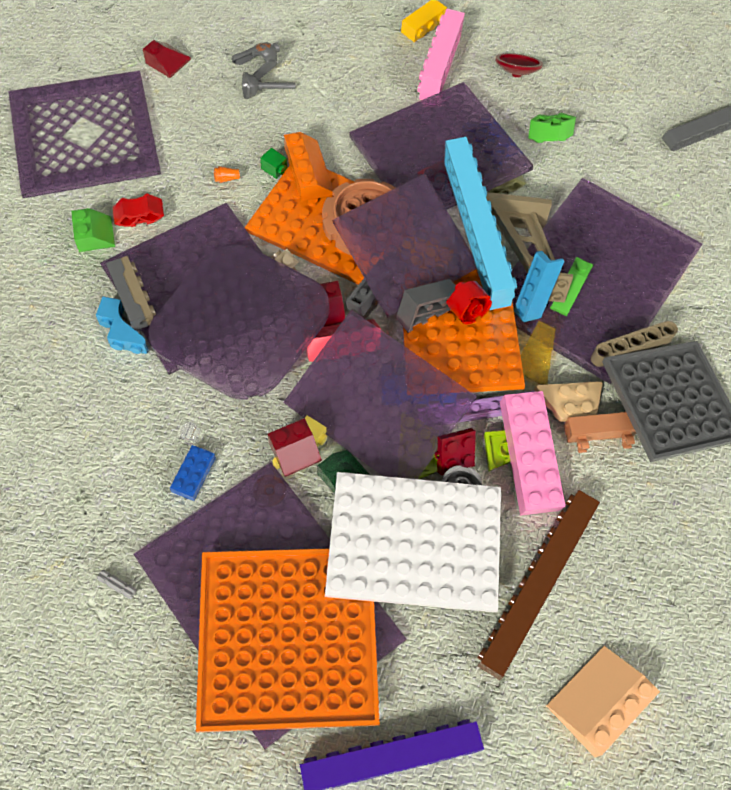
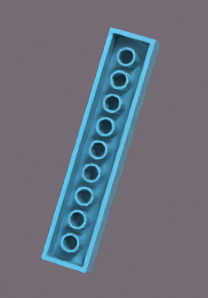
M467 137L447 140L445 143L444 164L482 288L491 297L492 305L489 310L511 306L512 299L515 298L514 290L517 288L515 277L512 278L511 264L506 260V248L501 245V233L499 230L497 231L496 218L491 214V202L487 201L486 187L482 186L481 172L477 171L476 157L473 158L472 144L468 143Z

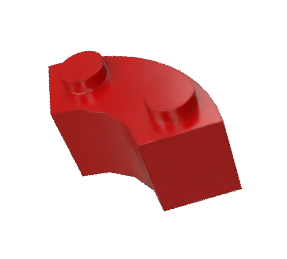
M148 193L136 199L121 198L113 207L114 224L124 227H136V224L146 222L148 225L158 221L164 216L162 199Z

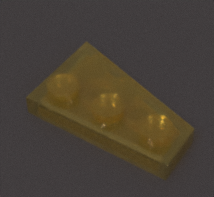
M538 321L521 353L524 377L540 385H548V374L556 329Z

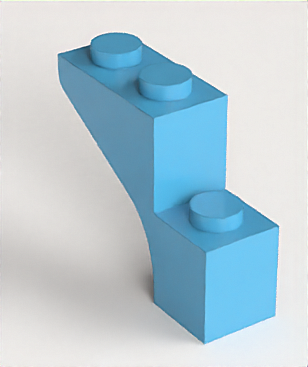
M102 297L96 317L100 325L110 328L107 336L110 347L115 350H128L135 354H147L148 346L146 345L145 338L122 320L124 307L121 300Z

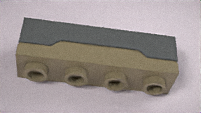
M128 256L106 263L132 328L136 331L155 324L153 316H156L153 306H149L147 303L150 299L146 290L142 291L141 289L144 286L141 277H136L135 275L138 271L134 261L130 263Z

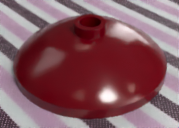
M503 53L496 55L495 59L496 63L504 71L518 78L521 75H530L537 72L543 66L541 60L522 54Z

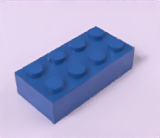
M192 445L170 486L171 492L195 501L216 459L215 453Z

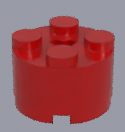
M462 281L455 286V291L447 299L446 304L463 324L468 325L476 322L475 318L478 316L482 318L489 311L492 301L490 300L491 297L478 282L468 281L464 283Z

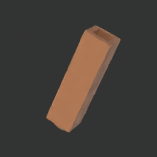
M626 412L568 417L564 424L567 443L577 442L578 453H586V449H589L588 441L622 438L624 449L632 448L631 444H635L634 436L636 432Z

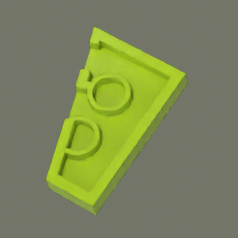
M505 431L485 432L484 441L489 472L510 463V456Z

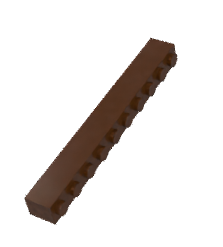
M578 490L575 495L571 494L565 503L568 505L566 511L561 510L556 519L559 521L557 527L552 526L547 535L550 538L548 543L543 542L537 552L540 554L538 560L533 559L528 570L531 572L528 578L524 576L519 583L520 592L518 595L514 593L508 603L511 606L508 613L504 611L498 622L501 624L499 629H493L488 638V641L491 643L487 649L483 647L477 657L480 660L477 667L499 681L508 670L600 504L598 500L581 490Z

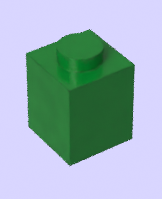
M270 148L260 157L261 169L275 179L283 175L287 169V158L273 148Z

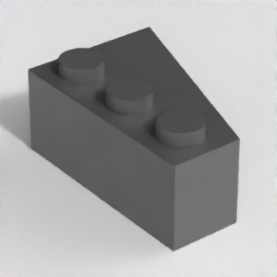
M450 279L405 290L396 319L409 333L413 330V326L419 323L424 325L428 322V318L434 315L439 317L450 311L451 309L446 304V301L455 291L456 285Z

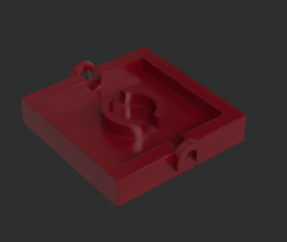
M468 428L437 437L435 458L437 459V472L440 475H444L447 470L454 466L465 468L475 466L476 430Z

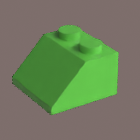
M90 208L71 211L74 240L79 252L115 247L111 216Z

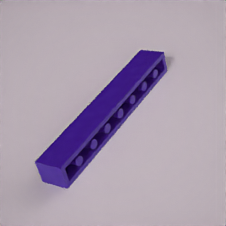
M470 719L457 722L458 726L449 728L448 724L435 727L436 731L427 733V729L414 732V737L406 738L405 735L392 738L393 742L384 744L383 740L370 743L371 747L362 749L361 745L348 748L349 753L340 754L339 751L327 753L326 758L317 760V756L303 759L304 763L299 765L304 790H328L481 752L484 750L477 721L471 723Z

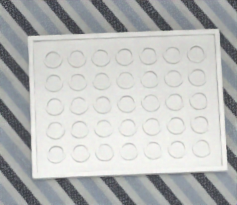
M337 472L325 597L497 613L501 487Z

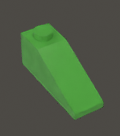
M576 257L568 274H573V279L565 303L554 301L550 309L565 316L568 315L593 264Z

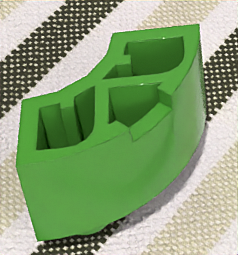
M565 113L557 115L538 114L530 120L528 138L537 143H543L544 141H566L567 138L574 134L576 117Z

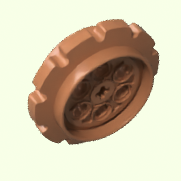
M356 179L355 183L349 184L346 182L332 191V198H326L322 208L323 230L329 240H335V247L349 255L357 253L360 254L361 258L380 257L381 252L390 253L396 251L403 245V238L409 237L413 222L411 217L412 208L405 196L398 195L396 187L386 182H375L374 179Z

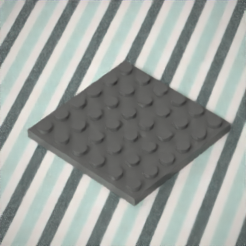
M698 341L610 356L603 359L602 363L650 462L731 444V403Z

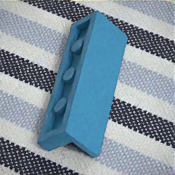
M543 251L535 253L514 308V312L523 322L542 317L564 264L563 259L551 261Z

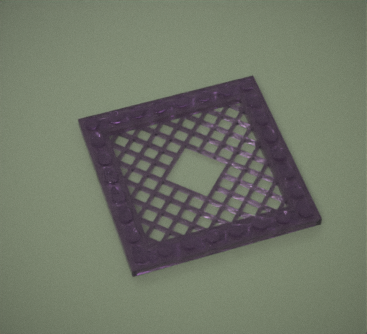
M140 71L8 91L20 189L23 198L162 175ZM119 92L124 94L121 99L115 97ZM102 95L109 97L105 102L99 100ZM128 97H129V102H130V104L127 103V102H125V100H126ZM86 98L92 100L88 105L83 103ZM112 99L118 102L114 107L108 104ZM70 100L75 102L72 107L66 105ZM96 102L101 104L98 109L92 107ZM53 103L59 105L55 110L49 108ZM121 104L127 107L124 111L118 109ZM79 105L85 107L81 112L75 110ZM36 106L42 108L38 113L33 111ZM105 107L111 109L107 114L101 112ZM62 108L68 110L64 115L59 113ZM46 110L51 112L48 117L42 115ZM88 110L94 112L90 117L85 115ZM72 112L77 114L74 119L68 117ZM114 112L120 114L116 119L111 117ZM30 113L35 115L31 120ZM98 114L103 117L99 122L94 119ZM55 115L61 117L57 122L51 120ZM81 117L106 129L87 150L63 138L66 132ZM123 117L129 119L126 124L120 122ZM38 118L44 120L40 125L34 123ZM107 119L113 122L109 127L103 124ZM64 120L70 122L66 127L60 125ZM132 122L134 123V128L129 126ZM47 123L53 125L49 130L44 128ZM116 124L122 126L119 131L113 129ZM31 125L36 127V129L33 132ZM57 127L63 130L59 135L53 133ZM126 129L132 131L129 136H126L122 133ZM40 130L45 132L41 138L36 135ZM109 132L115 134V136L112 139H109L105 136ZM135 134H136L137 141H135V140L132 139V137H133ZM49 135L55 137L51 143L45 140ZM118 137L125 139L121 144L115 142ZM33 138L38 140L35 145L33 142ZM102 139L108 142L104 147L99 145ZM59 140L64 142L60 148L55 145ZM128 142L135 144L131 149L125 147ZM42 143L48 145L43 151L38 148ZM112 144L118 147L114 152L108 150ZM68 145L74 147L70 153L64 150ZM95 147L101 150L97 155L91 153ZM137 147L139 148L140 154L134 152ZM51 148L57 150L53 156L47 153ZM121 149L127 152L124 157L118 155ZM78 150L83 152L80 158L74 155ZM35 151L40 153L37 157H35ZM104 152L110 154L106 160L101 158ZM60 153L67 155L62 161L57 158ZM131 154L137 157L134 161H129L127 158ZM87 155L93 157L89 163L83 160ZM43 156L50 158L45 164L39 161ZM114 157L120 160L117 164H112L110 161ZM70 158L76 160L72 166L66 163ZM97 160L103 163L100 167H95L93 164ZM53 161L59 163L55 169L49 166ZM80 163L86 165L83 170H78L76 167ZM37 164L42 166L38 171ZM62 166L69 168L65 173L59 172ZM45 169L51 171L48 176H44L41 173Z

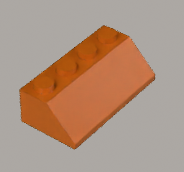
M302 132L284 135V148L300 200L306 201L331 196L334 189L318 141Z

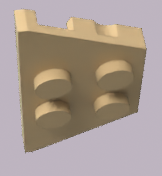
M602 381L536 385L534 388L535 392L543 391L545 405L553 412V415L559 422H566L568 417L597 415Z

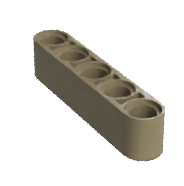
M665 321L600 343L591 355V362L595 366L602 367L604 366L602 361L605 357L655 349L669 344L678 332V327L672 321Z

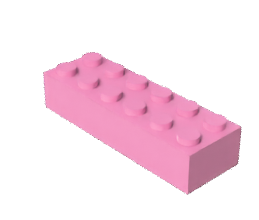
M446 9L445 14L441 15L440 26H437L435 34L437 36L433 37L431 44L433 47H430L427 57L429 58L425 59L424 70H421L419 76L421 82L417 92H420V100L438 104L461 38L465 13Z
M543 391L504 395L500 401L520 516L560 511L565 507V501Z

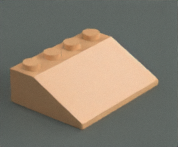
M603 646L546 707L594 757H598L604 754L660 691L642 673Z

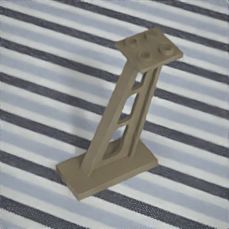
M487 192L486 198L487 201L491 202L492 207L491 214L495 216L497 225L527 274L534 257L529 254L522 241L532 242L537 251H543L551 261L555 260L543 232L552 200ZM514 227L527 228L531 237L519 235ZM559 273L548 301L565 303L573 274Z

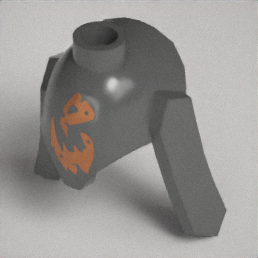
M262 42L248 50L234 54L231 58L234 64L242 65L256 56H262L266 63L253 73L257 81H259L265 74L276 67L277 53L280 52V48L276 42L273 44Z

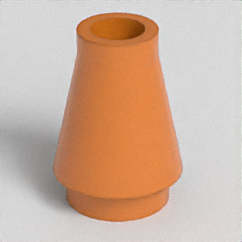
M222 166L214 168L215 182L223 183L239 179V169Z

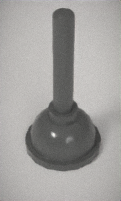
M244 72L242 76L244 99L255 96L262 89H295L296 87L294 82L257 81V78L254 75L248 74V72Z

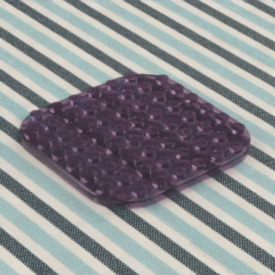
M243 245L225 246L208 254L159 309L150 323L149 339L155 352L165 361L231 398L248 400L249 397L258 395L261 397L269 393L281 382L326 323L330 312L329 299L325 289L317 281L250 247Z

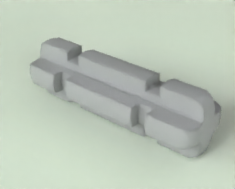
M102 570L97 576L100 582L120 594L123 593L129 599H132L137 592L135 587L130 584L128 585L125 581L111 575L106 570Z

